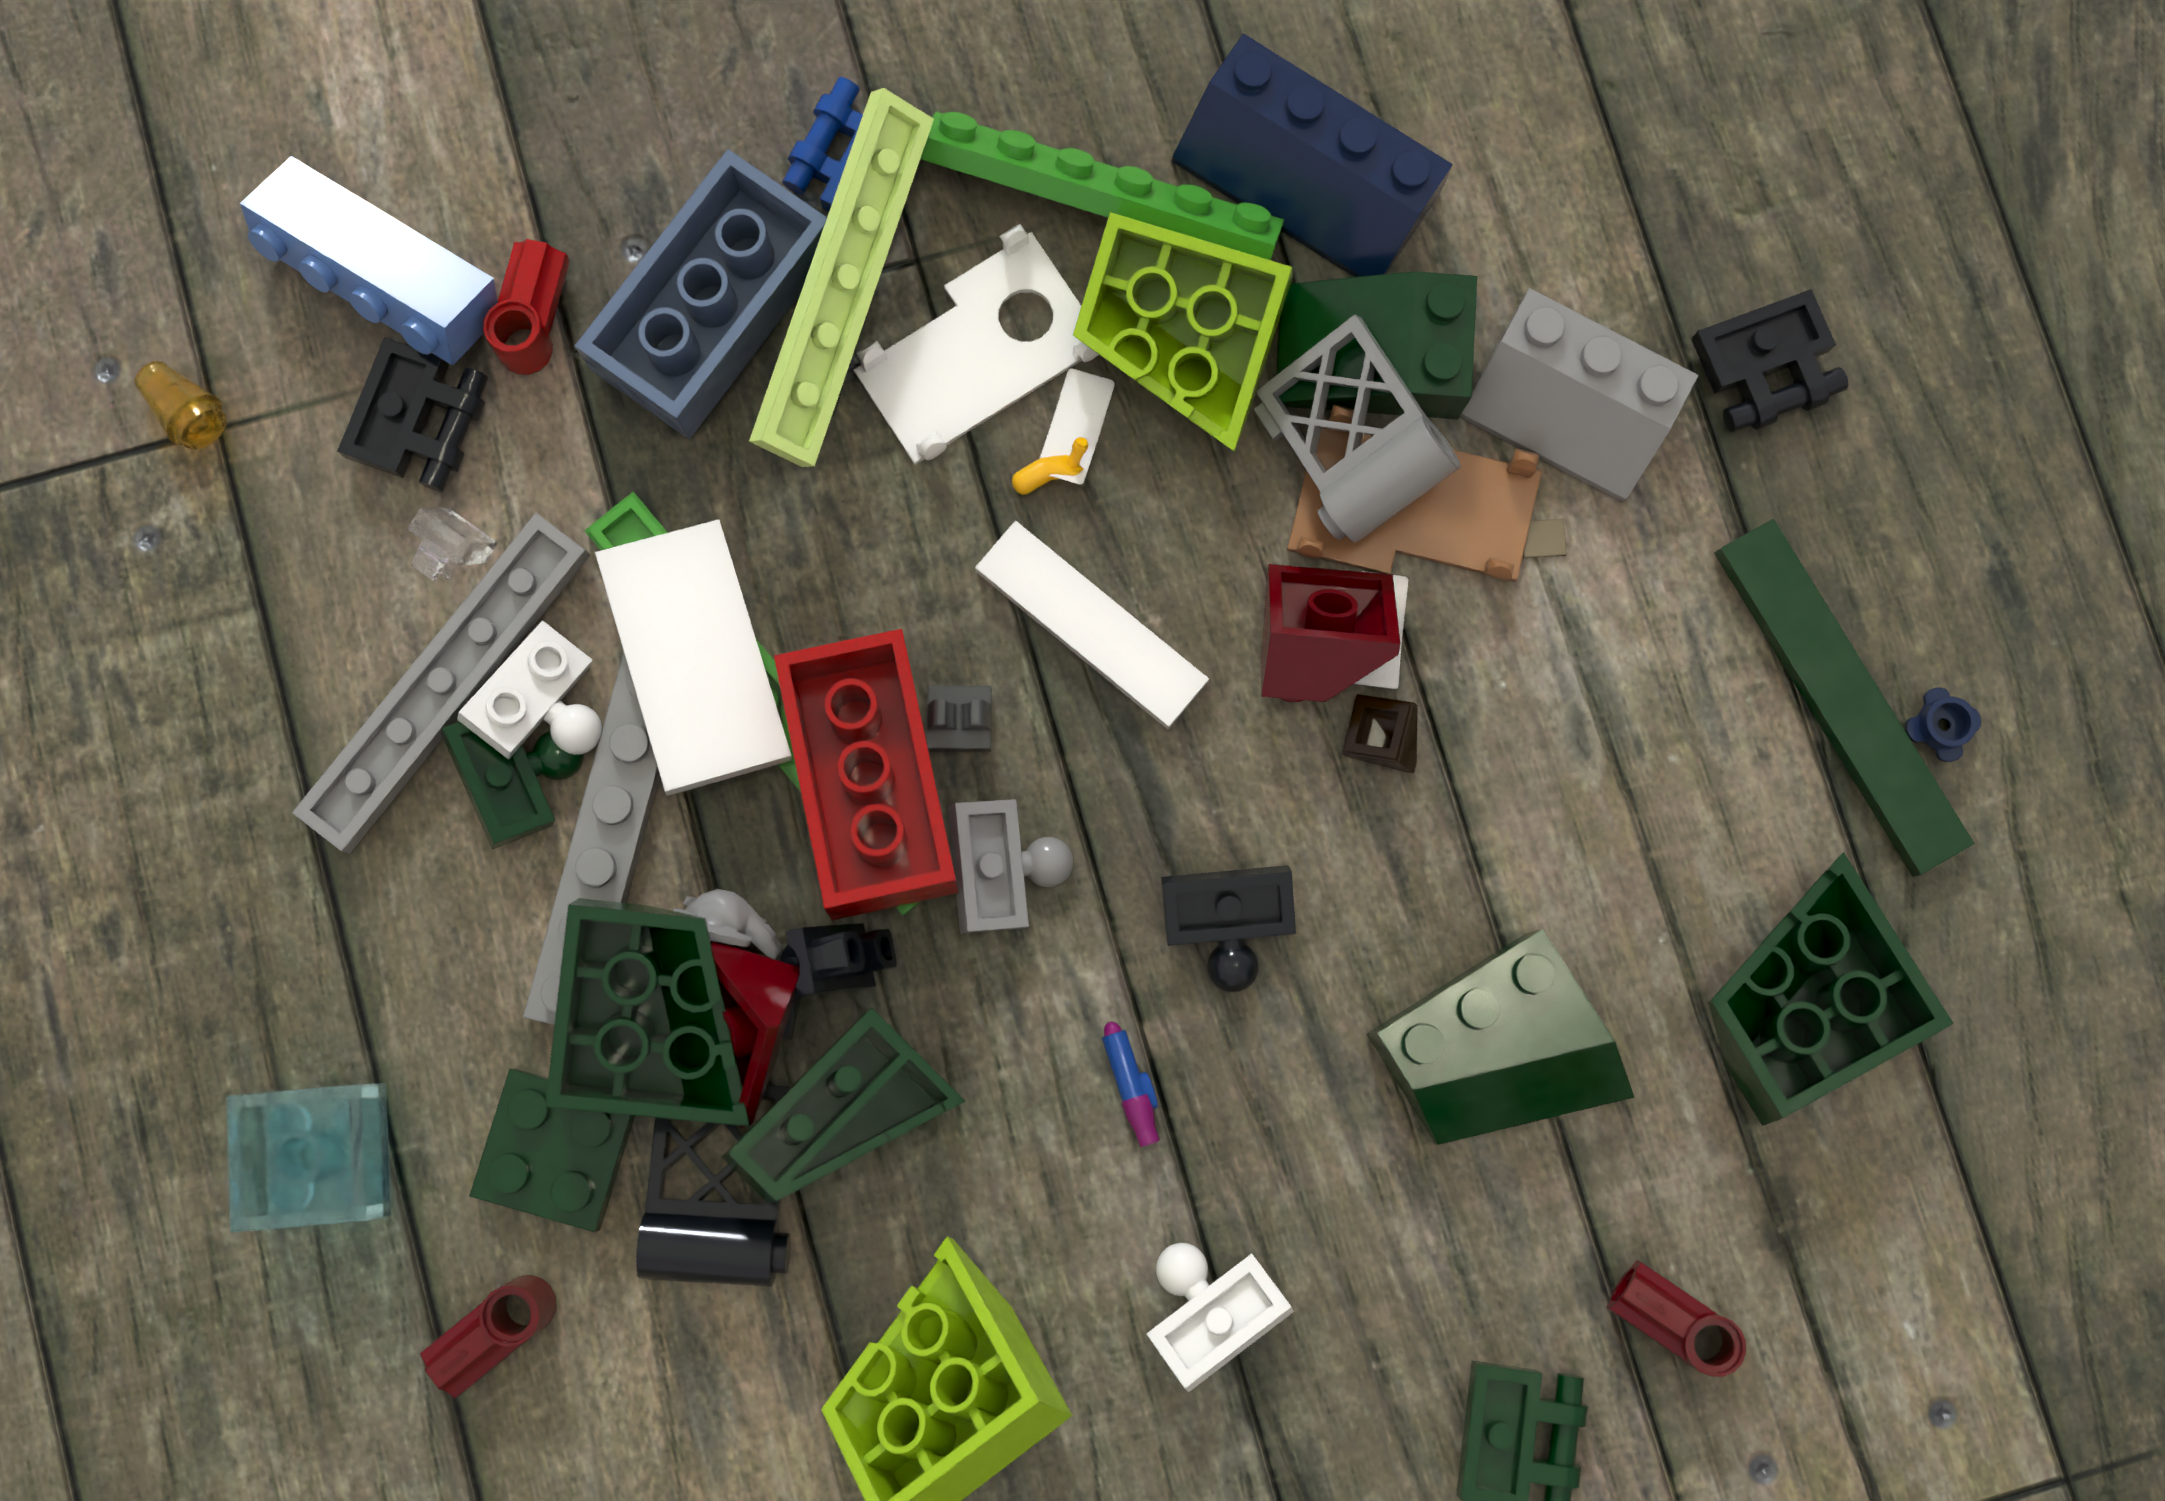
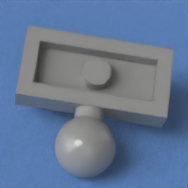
M1016 799L962 802L948 806L953 867L959 893H956L960 934L1015 930L1029 927L1024 877L1027 876L1036 885L1046 888L1056 887L1065 882L1071 875L1074 865L1073 854L1068 845L1055 837H1042L1032 842L1026 851H1021Z

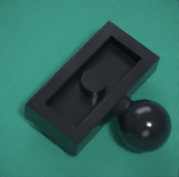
M1289 865L1161 877L1167 945L1218 941V946L1209 956L1207 969L1211 981L1221 990L1226 992L1243 991L1251 986L1257 977L1259 969L1257 957L1253 950L1244 944V939L1296 934L1292 871Z

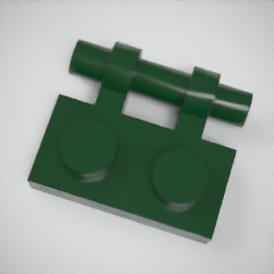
M1472 1360L1456 1492L1457 1497L1462 1501H1528L1530 1483L1545 1485L1544 1501H1571L1572 1488H1579L1581 1466L1575 1464L1579 1427H1586L1588 1405L1582 1403L1584 1377L1558 1373L1555 1398L1546 1399L1540 1398L1542 1373L1538 1370ZM1537 1421L1552 1423L1548 1459L1533 1458Z

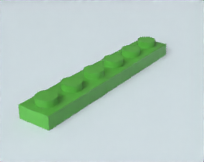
M935 112L932 116L934 121L920 158L921 160L1104 217H1109L1110 212L1264 259L1271 260L1284 219L1272 216L1262 206L1253 203H1240L1236 205L1214 198L1207 190L1195 185L1175 186L1153 179L1150 173L1137 167L1124 166L1117 168L1094 161V158L1089 153L1079 149L1064 148L1059 150L1036 143L1032 136L1021 131L1005 130L1001 132L977 124L975 119L963 113Z

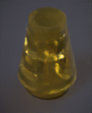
M162 361L150 362L138 371L134 381L135 386L141 392L171 442L196 450L212 444L219 438L226 426V416L222 412V403L217 397Z

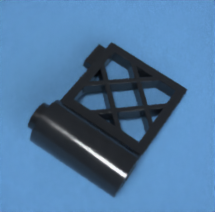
M767 1085L762 1100L774 1101L775 1103L790 1087ZM655 1117L646 1207L641 1220L637 1242L636 1269L639 1279L772 1287L776 1273L787 1274L790 1261L791 1236L790 1233H780L779 1215L781 1199L769 1204L766 1201L765 1204L738 1203L722 1184L736 1171L728 1164L715 1176L693 1149L721 1124L707 1122L689 1139L685 1140L671 1123V1119ZM724 1124L737 1141L743 1136L735 1125ZM671 1135L680 1146L668 1156L669 1138ZM687 1154L709 1182L688 1200L663 1199L666 1171ZM715 1189L726 1200V1202L702 1201Z

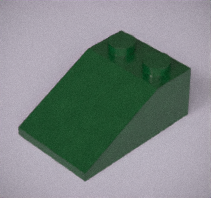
M1412 271L1291 283L1279 319L1276 375L1356 314L1362 318L1425 415L1431 418L1458 419L1472 397L1477 276ZM1356 338L1336 352L1332 376L1360 380L1365 351ZM1320 365L1310 373L1319 374ZM1375 370L1373 381L1385 383L1378 371ZM1298 381L1280 395L1279 398L1285 407L1312 409L1317 383ZM1330 385L1325 410H1332L1333 404L1354 409L1358 389ZM1371 391L1367 413L1402 415L1404 413L1392 393Z

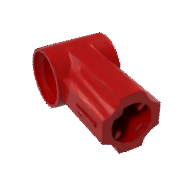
M526 239L523 242H514L498 302L488 310L484 318L483 331L488 343L500 362L509 371L516 374L529 375L538 372L548 364L552 356L553 343L550 338V332L570 260L565 252L559 251L545 242ZM521 329L531 330L528 339L523 343L506 345L509 336L515 331Z

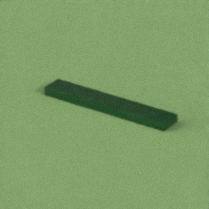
M1774 518L1717 550L1714 553L1912 877L1924 874L1974 845L1975 843Z

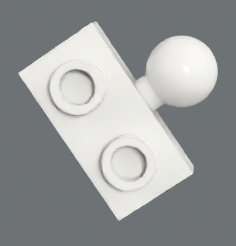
M542 620L458 712L457 720L508 760L543 720L551 725V737L559 748L574 755L587 753L599 743L602 733L601 720L590 707L581 704L565 705L561 700L589 670L593 660Z
M1176 1243L1168 1246L1160 1254L1156 1264V1275L1159 1283L1167 1292L1176 1296H1185L1189 1302L1150 1330L1147 1336L1183 1387L1190 1392L1287 1318L1294 1310L1253 1254H1250L1209 1285L1206 1281L1208 1264L1203 1253L1191 1244Z

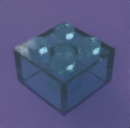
M360 1084L226 1096L230 1233L368 1221L391 1215L386 1084Z

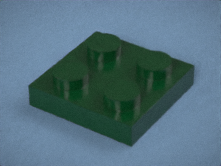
M509 1069L469 1196L591 1232L600 1231L635 1115L545 1107L548 1078L519 1069Z

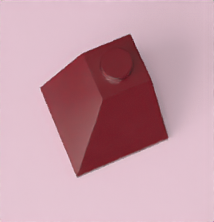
M1268 564L1261 650V697L1279 698L1287 702H1301L1304 700L1326 702L1399 655L1401 643L1393 574Z

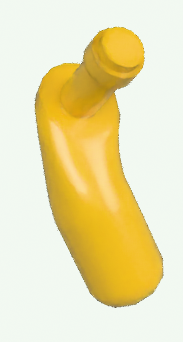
M1078 437L1072 444V451L1069 456L1042 457L1022 468L1012 476L1013 488L1019 494L1026 495L1051 480H1058V478L1049 476L1050 474L1070 476L1080 474L1084 468L1079 464L1083 454L1086 453L1089 447L1088 441L1083 437Z

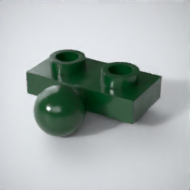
M461 722L451 724L442 729L444 742L492 850L553 826L555 818L536 777L544 775L554 780L567 779L579 771L584 761V754L574 755L565 752L554 743L551 733L548 731L538 738L533 751L525 753L521 745L508 760Z

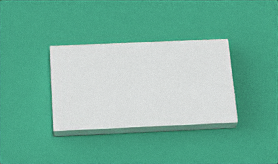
M720 520L595 552L666 796L792 761L791 752Z

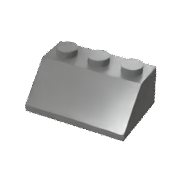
M1529 288L1509 321L1472 391L1470 401L1459 418L1521 450L1540 454V460L1624 502L1671 430L1699 375Z

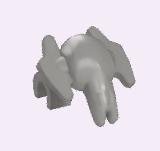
M716 889L703 893L697 898L687 896L683 903L688 907L685 910L679 908L673 910L705 917L711 941L748 947L752 942L771 959L778 960L782 955V945L770 925L766 924L767 920L761 918L746 900L735 892Z

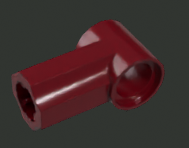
M1635 1261L1632 1267L1623 1274L1612 1291L1607 1309L1678 1356L1685 1364L1711 1377H1724L1734 1373L1743 1363L1746 1355V1340L1741 1329L1732 1320L1720 1316L1641 1261ZM1716 1325L1722 1335L1721 1349L1712 1358L1700 1359L1694 1348L1696 1335L1702 1328Z
M524 1275L490 1292L480 1305L420 1353L425 1365L424 1371L438 1389L449 1393L454 1399L459 1397L527 1340L548 1326L553 1320L557 1308L556 1295L552 1287L540 1277ZM509 1295L519 1296L527 1302L531 1314L528 1325L517 1324L510 1318L506 1304Z

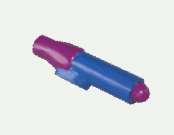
M1113 1021L1108 1022L1104 1027L1102 1042L1122 1099L1123 1111L1136 1134L1139 1146L1143 1147L1160 1141L1155 1127L1154 1109L1158 1107L1150 1077L1146 1072H1139L1126 1030L1122 1031L1121 1027Z

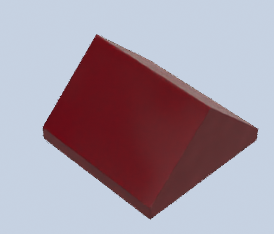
M711 941L726 1012L722 1011L723 1019L730 1030L731 1042L742 1084L739 1103H745L750 1125H752L777 1061L796 992V983L800 974L799 967Z

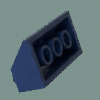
M1244 33L1210 80L1172 156L1174 164L1236 203L1257 204L1267 209L1272 216L1284 219L1282 232L1353 277L1387 274L1440 195L1453 166L1452 163Z

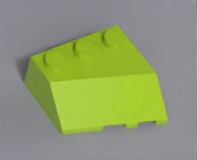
M949 1236L946 1237L935 1252L934 1256L938 1261L919 1287L911 1285L897 1304L901 1311L879 1342H870L821 1408L865 1501H962L1073 1416L1011 1305L956 1241Z

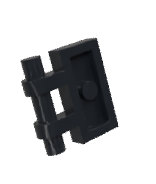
M1812 289L1701 329L1691 338L1714 394L1738 386L1741 393L1742 403L1723 410V420L1730 432L1748 426L1757 430L1774 424L1780 414L1799 407L1806 411L1827 404L1829 396L1848 389V378L1842 368L1837 367L1822 373L1815 358L1828 353L1836 343ZM1789 368L1793 377V384L1771 392L1764 376Z
M384 337L337 452L346 459L404 478L412 456L424 459L427 462L419 483L430 489L443 492L450 472H457L465 454L460 448L471 420L478 421L485 406V401L481 399V396L488 381V376L466 367L457 388L442 383L449 367L446 361L435 354H423L412 346ZM433 405L447 409L436 439L421 435Z

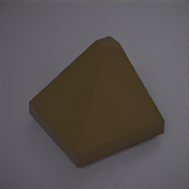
M1357 694L1342 755L1391 769L1414 773L1417 764L1418 705L1414 702Z

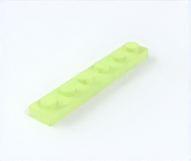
M885 88L870 93L749 442L801 467H812L816 464L934 118Z

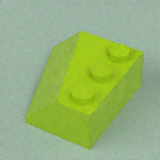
M1110 212L1073 336L1235 452L1256 396V391L1293 278L1292 267Z

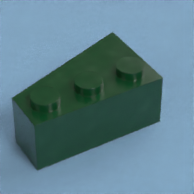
M871 1007L746 1131L722 1158L769 1204L792 1194L966 1101Z

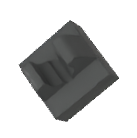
M928 685L927 746L929 752H991V686Z

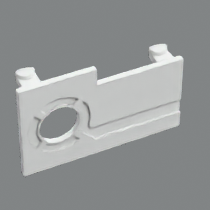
M1021 224L999 236L1003 241V250L944 285L945 291L955 304L954 308L886 350H883L876 340L856 353L861 365L853 370L914 465L924 459L931 460L945 451L947 445L1081 361L1088 362L1099 355L1073 336L1081 305L1033 233L1027 234ZM1019 293H1034L1041 296L1050 305L1053 313V322L1049 331L1041 338L1031 342H1020L1010 338L1002 330L999 322V312L1003 303L1011 296Z

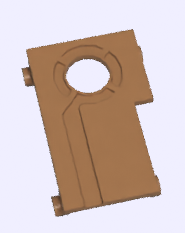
M1333 404L1329 419L1323 418V420L1351 424L1354 409ZM1321 429L1316 455L1326 471L1345 457L1349 438L1348 432ZM1362 435L1360 445H1362L1372 436ZM1515 448L1512 460L1506 463L1453 450L1461 465L1458 470L1357 543L1350 540L1347 536L1338 540L1325 527L1318 515V509L1324 506L1320 498V491L1306 470L1287 551L1299 553L1309 558L1323 559L1381 574H1391L1395 553H1400L1489 575L1493 578L1516 582L1542 471L1536 470L1540 454Z

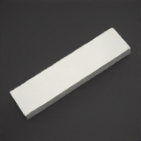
M1016 520L975 567L976 573L1167 730L1209 681L1207 676Z

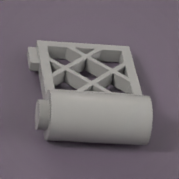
M1356 314L1256 391L1263 402L1254 408L1255 412L1272 439L1278 440L1282 436L1286 437L1320 491V498L1324 505L1318 509L1321 521L1338 540L1347 536L1355 543L1361 541L1461 467L1452 447L1437 427L1427 418L1362 318ZM1356 338L1365 351L1360 380L1332 376L1336 352ZM1320 365L1319 374L1310 373ZM1375 370L1378 371L1385 383L1373 381ZM1298 381L1317 383L1310 418L1290 415L1279 398L1280 395ZM1330 385L1358 389L1351 424L1323 420ZM1371 391L1392 393L1404 411L1402 415L1383 429L1364 426ZM1297 425L1308 426L1306 438ZM1321 429L1348 432L1349 438L1345 457L1326 471L1316 455ZM1362 435L1372 436L1370 439H1368L1366 442L1360 445Z

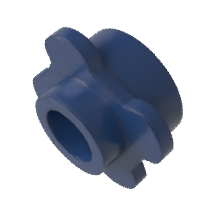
M1941 687L1930 689L1923 696L1924 706L1918 715L1906 721L1905 732L1912 742H1923L1934 749L1940 761H1956L1963 755L1962 745L1970 741L1975 732L1980 729L1981 716L1965 700L1950 696L1946 689ZM1940 719L1947 721L1948 728L1946 731L1939 728L1938 722Z

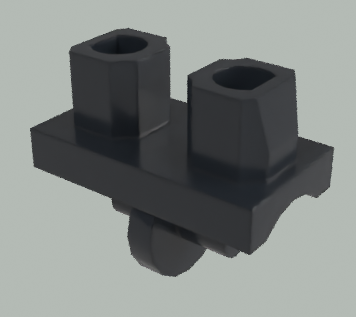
M864 923L801 927L785 931L788 945L784 948L780 961L799 967L800 974L796 983L798 997L874 987L876 983L873 972L897 966L892 934L889 929L865 932Z

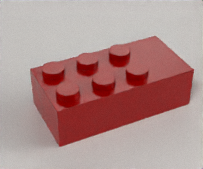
M902 629L774 655L823 905L830 919H842L959 893Z

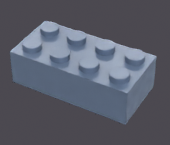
M727 149L574 345L591 371L690 440L800 296L827 217Z

